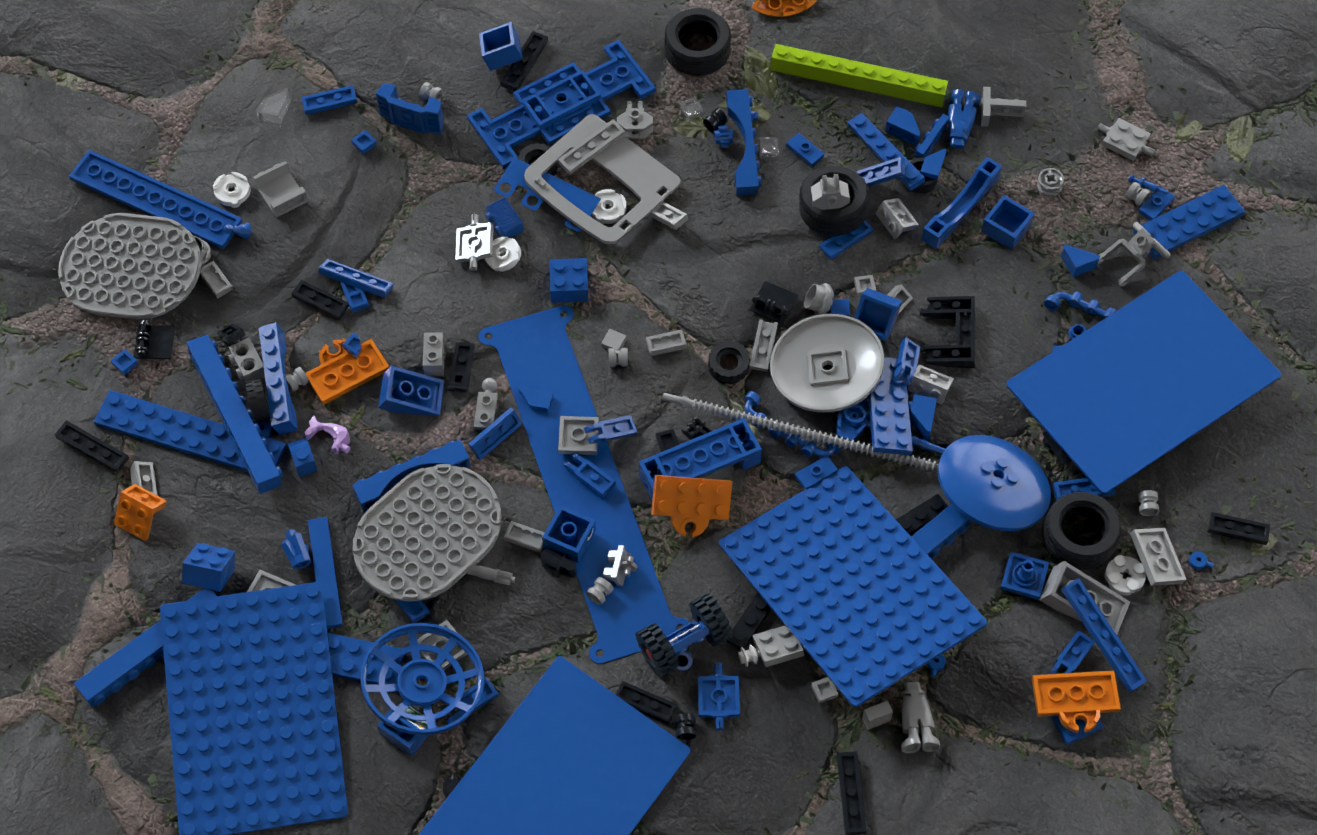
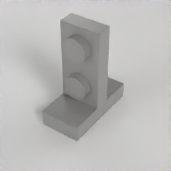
M983 87L981 96V126L989 125L990 115L1024 117L1026 101L1018 99H991V87Z

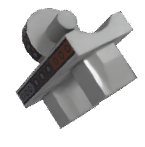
M619 545L618 550H609L608 561L614 563L613 567L604 568L603 572L605 579L614 581L617 586H623L625 576H630V572H635L638 568V565L633 562L634 557L625 550L624 545Z

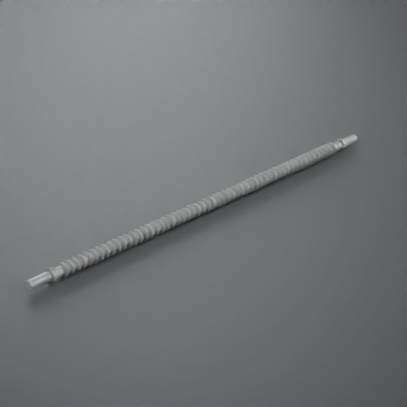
M668 393L663 394L662 400L680 404V407L683 408L691 407L692 410L696 408L698 412L703 410V413L707 411L708 414L714 413V416L719 414V417L723 415L725 419L730 417V420L734 418L735 421L745 418L747 423L750 422L752 426L757 424V427L761 425L762 428L768 427V430L770 428H773V431L777 429L779 433L781 431H784V434L789 432L790 435L795 434V437L800 435V438L806 437V440L808 438H811V441L816 439L817 442L822 441V444L827 442L828 445L833 444L834 447L836 445L839 448L843 446L844 449L849 448L850 451L854 449L855 452L860 451L861 454L865 452L866 455L871 454L872 457L877 455V458L881 456L882 459L888 458V461L890 459L893 462L899 461V464L901 462H904V465L908 463L910 467L915 465V468L920 466V469L926 468V471L931 469V472H934L935 470L938 474V464L936 461L931 462L930 459L926 461L925 458L920 459L919 456L915 458L914 455L910 457L909 455L873 452L871 444L865 445V442L860 444V441L854 442V439L849 441V438L845 440L843 437L838 438V435L833 437L832 434L827 435V432L822 434L821 431L818 433L815 429L814 431H811L810 428L806 430L805 427L800 428L799 425L795 427L794 424L789 425L788 422L784 424L783 421L779 423L778 420L773 421L772 418L768 420L767 417L762 418L761 415L759 417H756V414L752 416L750 412L745 414V411L741 413L740 410L735 411L734 408L732 410H729V407L725 409L723 405L718 407V404L714 406L713 403L707 404V401L705 403H702V400L698 402L696 398L691 400L684 395L680 397Z

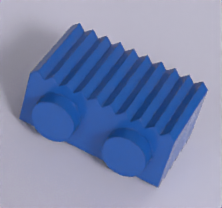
M506 197L486 206V220L488 223H493L498 237L513 238L517 234L523 233V222L508 200H506Z

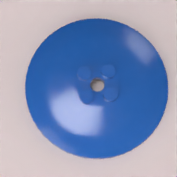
M986 435L963 437L951 443L939 460L938 480L946 498L962 515L979 525L1000 531L1023 530L1040 521L1049 507L1051 491L1048 479L1042 468L1028 453L1006 440Z

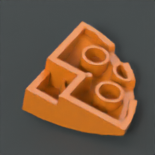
M756 0L751 9L767 16L787 17L809 9L818 0Z

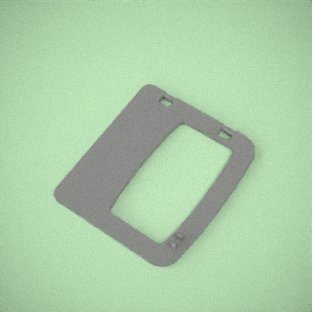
M590 114L526 169L524 179L526 184L538 196L569 221L602 243L614 244L623 239L632 228H635L667 196L672 194L680 186L681 180L676 174L628 138L622 136L591 160L621 181L641 201L613 227H606L581 211L542 178V175L557 163L560 157L607 124L597 115ZM663 188L666 192L661 196L658 192ZM625 222L628 223L629 226L623 230L621 226Z

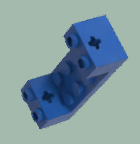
M743 418L639 461V477L651 500H653L655 475L702 478L738 462L741 468L746 470L761 463L762 449L746 419Z

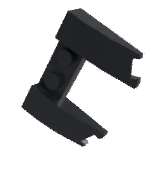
M975 296L928 297L927 301L930 305L927 310L920 309V316L956 319V345H919L920 352H925L928 357L926 363L943 367L975 368Z

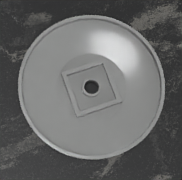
M841 314L815 315L794 324L779 338L771 355V376L779 393L793 405L813 412L840 411L861 402L876 388L884 370V352L877 335L863 322ZM825 365L833 366L830 370L823 369Z

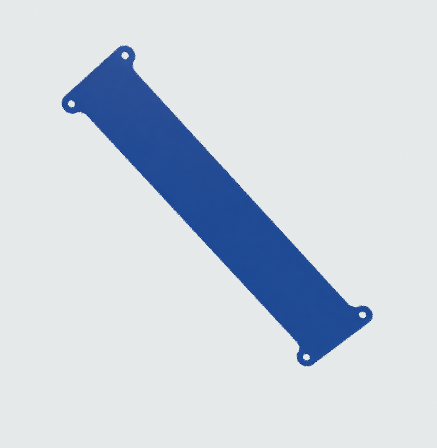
M559 306L486 327L479 332L478 338L482 344L494 346L499 353L554 512L556 513L561 505L596 521V532L579 563L573 562L576 564V574L598 634V640L590 648L589 656L595 663H605L641 651L635 634L645 627L655 623L662 629L663 634L668 636L677 631L676 626L678 624L686 626L689 624V621L685 618L675 617L669 611L607 441L598 442L597 455L578 454L616 481V486L604 498L566 470L564 467L566 461L577 468L580 467L572 459L573 454H558L560 416L597 417L565 330L566 324L573 319L574 312L568 306ZM562 311L567 313V316L564 318L560 316ZM491 333L492 338L486 339L485 334ZM524 386L553 392L549 412L530 408L522 394H520L518 387ZM619 545H624L625 550L634 557L633 562L638 565L637 571L630 572V576H625L623 586H617L614 581L607 580L614 590L610 595L605 596V601L602 605H598L587 597L586 592L594 586V582L598 577L605 579L603 576L604 568L613 567L614 563L608 561L609 550H618ZM599 649L604 651V655L601 657L596 655V651Z

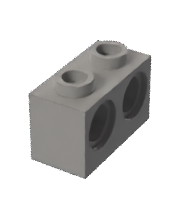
M443 332L424 333V375L444 377L445 342Z
M250 338L229 346L231 354L228 357L232 365L236 364L238 368L236 373L240 380L244 379L247 382L265 377L263 362Z

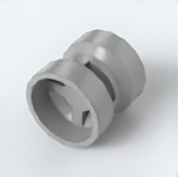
M428 82L422 85L419 92V98L423 100H429L430 97L441 101L443 96V89L433 87Z
M1134 182L1126 192L1125 197L1129 200H1134L1141 207L1149 198L1151 191L1141 188L1140 184Z
M608 348L609 367H615L616 365L628 367L627 348H621L620 350ZM616 353H618V362H616Z
M301 367L296 368L292 375L286 374L287 385L291 392H295L299 386H305L309 383Z
M1152 490L1140 492L1138 494V501L1141 503L1139 513L1142 516L1157 515L1159 513V505L1157 504L1158 493Z
M598 577L594 582V586L588 589L586 595L594 603L602 605L605 601V596L610 595L614 588L607 580Z

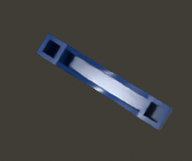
M748 89L728 90L726 92L727 114L739 127L745 143L744 157L735 171L736 195L758 194V187H761V176H757V171H760L759 160L755 158V155H758V146L754 144L756 128H752L754 112H750V107L753 106L752 96H749Z
M986 157L955 200L941 213L935 215L923 228L921 240L937 249L1000 178L1002 166Z
M275 322L259 327V336L271 426L279 435L297 431L298 425L285 374V352L287 350L285 332Z
M461 440L450 441L445 446L431 449L428 453L415 456L405 463L396 464L391 469L379 471L372 477L358 480L352 486L363 512L367 511L403 478L418 469H425L438 464H451V466L460 468L471 467L469 456Z

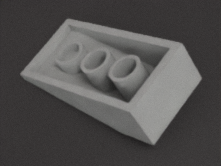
M1065 561L1054 566L1039 600L1054 610L1081 621L1061 591L1063 587L1079 578L1117 635L1130 601Z

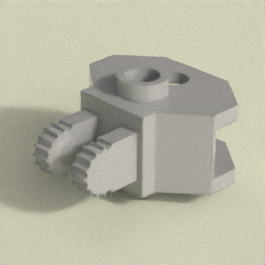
M627 101L626 112L617 117V123L625 130L624 136L628 139L647 138L653 134V117L644 112L643 101H639L638 108H632L631 101Z
M834 174L833 178H827V175H822L820 182L811 186L812 204L816 208L821 210L836 209L850 203L848 183L840 181L838 174Z

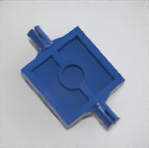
M714 663L713 675L698 677L699 718L715 719V730L719 731L720 723V731H723L725 718L740 717L739 676L722 674V663L718 664L719 670H717V663Z

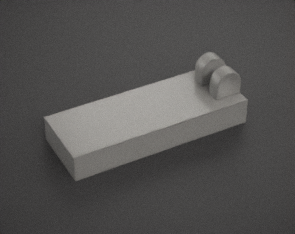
M759 319L749 369L768 372L778 327L777 322L769 323Z

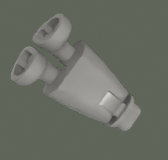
M919 682L905 683L902 704L903 733L908 734V737L901 744L902 752L914 753L920 749L921 742L918 734H922L923 751H937L940 749V741L932 734L935 730V725L924 690L921 689Z

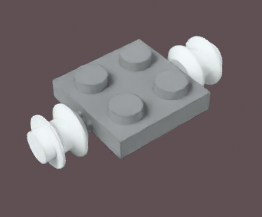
M786 626L754 634L753 641L757 649L749 645L748 650H744L741 647V652H738L741 664L745 663L746 667H748L750 661L757 664L758 657L760 656L765 667L804 656L803 646Z

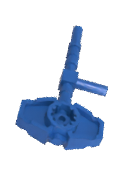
M869 396L856 405L839 411L836 421L838 438L843 437L845 440L849 438V441H852V439L855 441L864 433L865 428L871 430ZM911 436L913 446H918L923 450L926 449L942 455L945 448L929 443L927 440Z

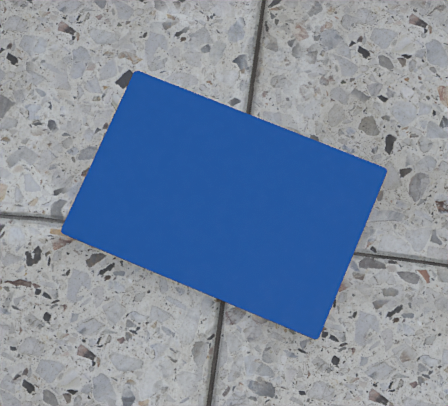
M1178 271L1008 380L1006 386L1100 493L1107 494L1280 379L1282 374L1184 271Z
M846 466L719 540V546L853 707L860 706L987 626V620Z
M314 582L161 605L160 615L179 835H234L347 817L348 807L322 584Z
M558 656L419 835H630L685 761L691 750L684 743L568 660Z

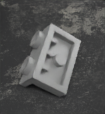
M899 198L883 201L876 211L877 217L894 239H897L904 231L915 230L919 225Z
M918 365L914 378L908 386V391L921 396L937 398L936 402L943 404L954 378Z

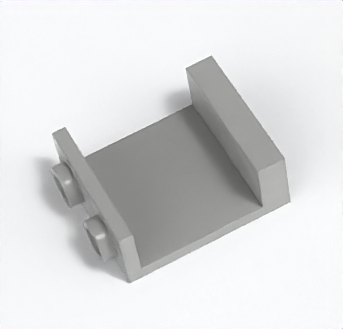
M286 161L276 164L272 168L260 172L253 177L256 188L276 218L308 202L306 191L303 187L298 186L289 172Z

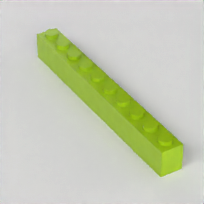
M775 44L771 57V71L937 107H943L948 85L946 80Z

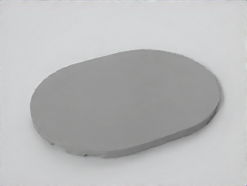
M128 213L109 214L85 224L74 237L70 238L60 257L58 276L64 294L76 307L85 312L127 319H149L171 311L191 293L200 275L201 252L197 241L190 231L172 219Z
M438 464L412 472L372 505L359 521L353 538V554L360 575L375 591L395 600L420 601L445 592L481 561L494 546L500 532L502 520L498 497L491 485L483 477L465 467L460 468L451 466V464Z

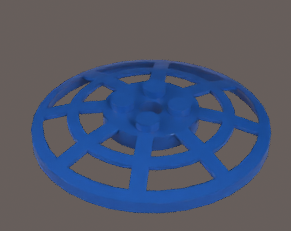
M413 623L388 631L372 644L362 663L360 675L361 690L370 710L386 725L409 734L431 735L445 732L458 726L474 712L483 692L484 671L477 652L461 635L436 624ZM416 633H432L449 640L444 648L441 649L432 645L418 644ZM408 634L410 646L397 650L390 657L380 650L383 645L392 639ZM456 644L468 654L474 664V669L462 671L458 661L450 654ZM419 651L431 652L438 656L434 662L421 659ZM407 653L412 655V661L403 667L395 662V660ZM375 656L384 663L379 675V685H367V671L371 660ZM445 659L453 666L456 674L446 676L444 670L440 667ZM389 668L398 674L397 684H385V677ZM477 676V692L471 705L461 702L465 680ZM424 679L427 681V685L419 686L416 681ZM458 682V692L455 698L445 694L446 684ZM399 692L404 700L397 707L390 700L387 693ZM369 693H381L384 702L394 712L388 718L382 715L372 703ZM439 700L449 705L436 714L432 713L431 705ZM411 704L422 706L424 716L413 715L405 711ZM454 708L465 712L455 722L443 727H436L435 720L447 715ZM401 716L413 721H426L428 729L408 728L395 722Z

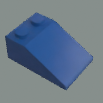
M390 366L383 374L378 408L395 413L439 416L444 380Z

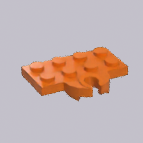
M344 338L343 340H333L334 347L339 349L335 354L329 353L327 344L323 346L321 351L319 350L321 365L305 374L323 405L384 374L389 368L388 363L372 339L361 344V351L357 358L342 348V344L346 341Z
M655 475L651 514L670 516L672 528L682 536L687 534L685 525L688 522H692L694 527L690 534L692 537L698 536L708 527L710 519L729 520L733 481Z
M1114 671L1032 676L1037 717L1058 716L1060 723L1073 733H1078L1079 726L1075 722L1076 719L1085 721L1084 731L1087 733L1095 728L1099 721L1100 713L1119 712L1121 709Z

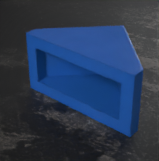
M1064 244L1061 258L1072 277L1096 269L1100 258L1099 255Z

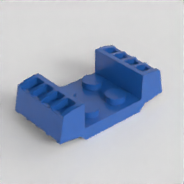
M386 83L375 93L379 115L390 119L392 124L423 134L430 132L441 135L444 126L441 101L430 97L424 108L418 104H412L399 99L396 85Z

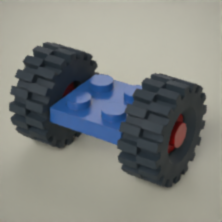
M706 593L690 602L689 609L695 621L666 636L663 634L662 629L655 623L636 632V641L639 643L638 646L641 649V653L658 677H662L679 667L675 653L686 651L690 644L699 643L707 639V642L712 647H715L732 637L733 632L731 631L732 628L729 625L728 618H726L720 604L717 603L711 594Z

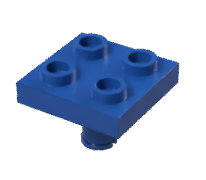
M1010 552L1000 589L1039 600L1049 562Z

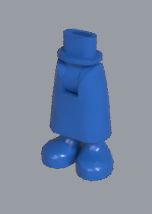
M956 89L948 93L947 99L952 103L949 105L948 110L949 141H951L950 147L963 149L968 140L977 112L975 106L981 103V96L974 91L966 92L964 110H961L964 91Z

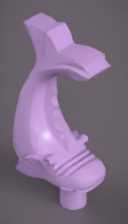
M315 416L309 421L310 427L305 431L307 440L311 439L318 431L324 430L333 436V453L339 454L342 451L347 454L350 451V446H348L350 436L345 427L333 423H320L316 420Z

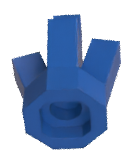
M288 529L285 533L287 540H284L281 546L290 560L293 570L304 568L312 563L309 557V547L304 543L301 533L295 532L294 529Z

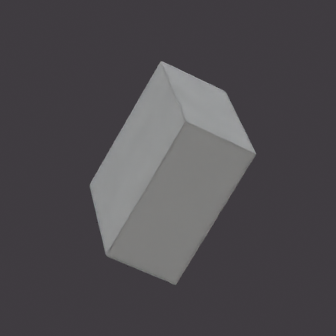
M886 701L864 710L862 720L867 730L891 721L893 711L889 702Z

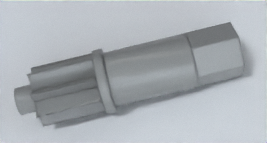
M475 565L468 571L469 575L505 585L515 583L516 577L512 576L513 573L501 571L500 569L496 570Z

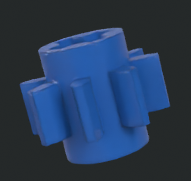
M727 125L718 126L719 131H714L715 144H719L720 148H728L729 143H733L732 129L728 130Z

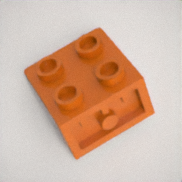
M133 484L120 493L114 525L146 541L149 537L154 514L165 508L167 501L137 484Z

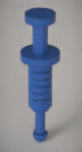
M1133 174L1129 177L1128 183L1137 182L1141 188L1154 192L1160 191L1165 195L1169 193L1168 190L1161 189L1159 185L1146 181L1144 177L1141 180L1135 178Z

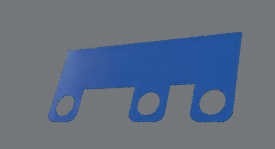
M514 157L496 184L494 191L504 197H510L517 185L528 189L521 204L531 210H537L543 199L526 184L524 179L525 171L530 164ZM545 172L542 175V178L559 194L589 216L592 215L601 198ZM502 183H509L511 190L503 193L499 187ZM529 196H536L538 203L530 206L526 200ZM566 220L565 225L568 228L577 232L582 230L579 227H573L570 221Z

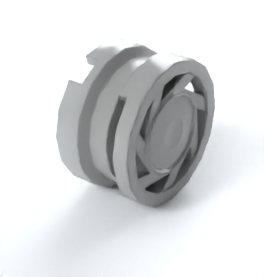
M1055 168L1044 169L1038 177V190L1046 196L1058 195L1062 190L1064 176Z

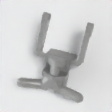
M1139 222L1133 224V228L1138 233L1129 242L1125 239H1119L1106 251L1099 254L1098 264H1101L1122 246L1139 262L1136 267L1118 281L1121 287L1125 286L1131 278L1144 269L1145 259L1142 255L1145 252L1149 253L1151 248H1154L1166 259L1170 257V252L1155 238L1153 239Z

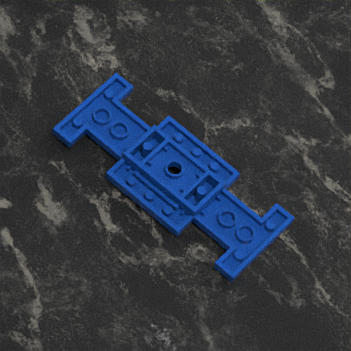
M620 40L604 47V52L610 58V61L586 73L583 70L580 71L573 62L513 92V97L520 106L492 120L483 108L467 115V120L502 169L507 168L514 157L518 158L512 150L513 147L538 134H541L550 146L558 142L586 116L595 114L599 118L604 119L611 115L610 109L604 103V101L631 87L640 99L656 92V87ZM560 97L566 98V100L562 102L558 101L557 99Z

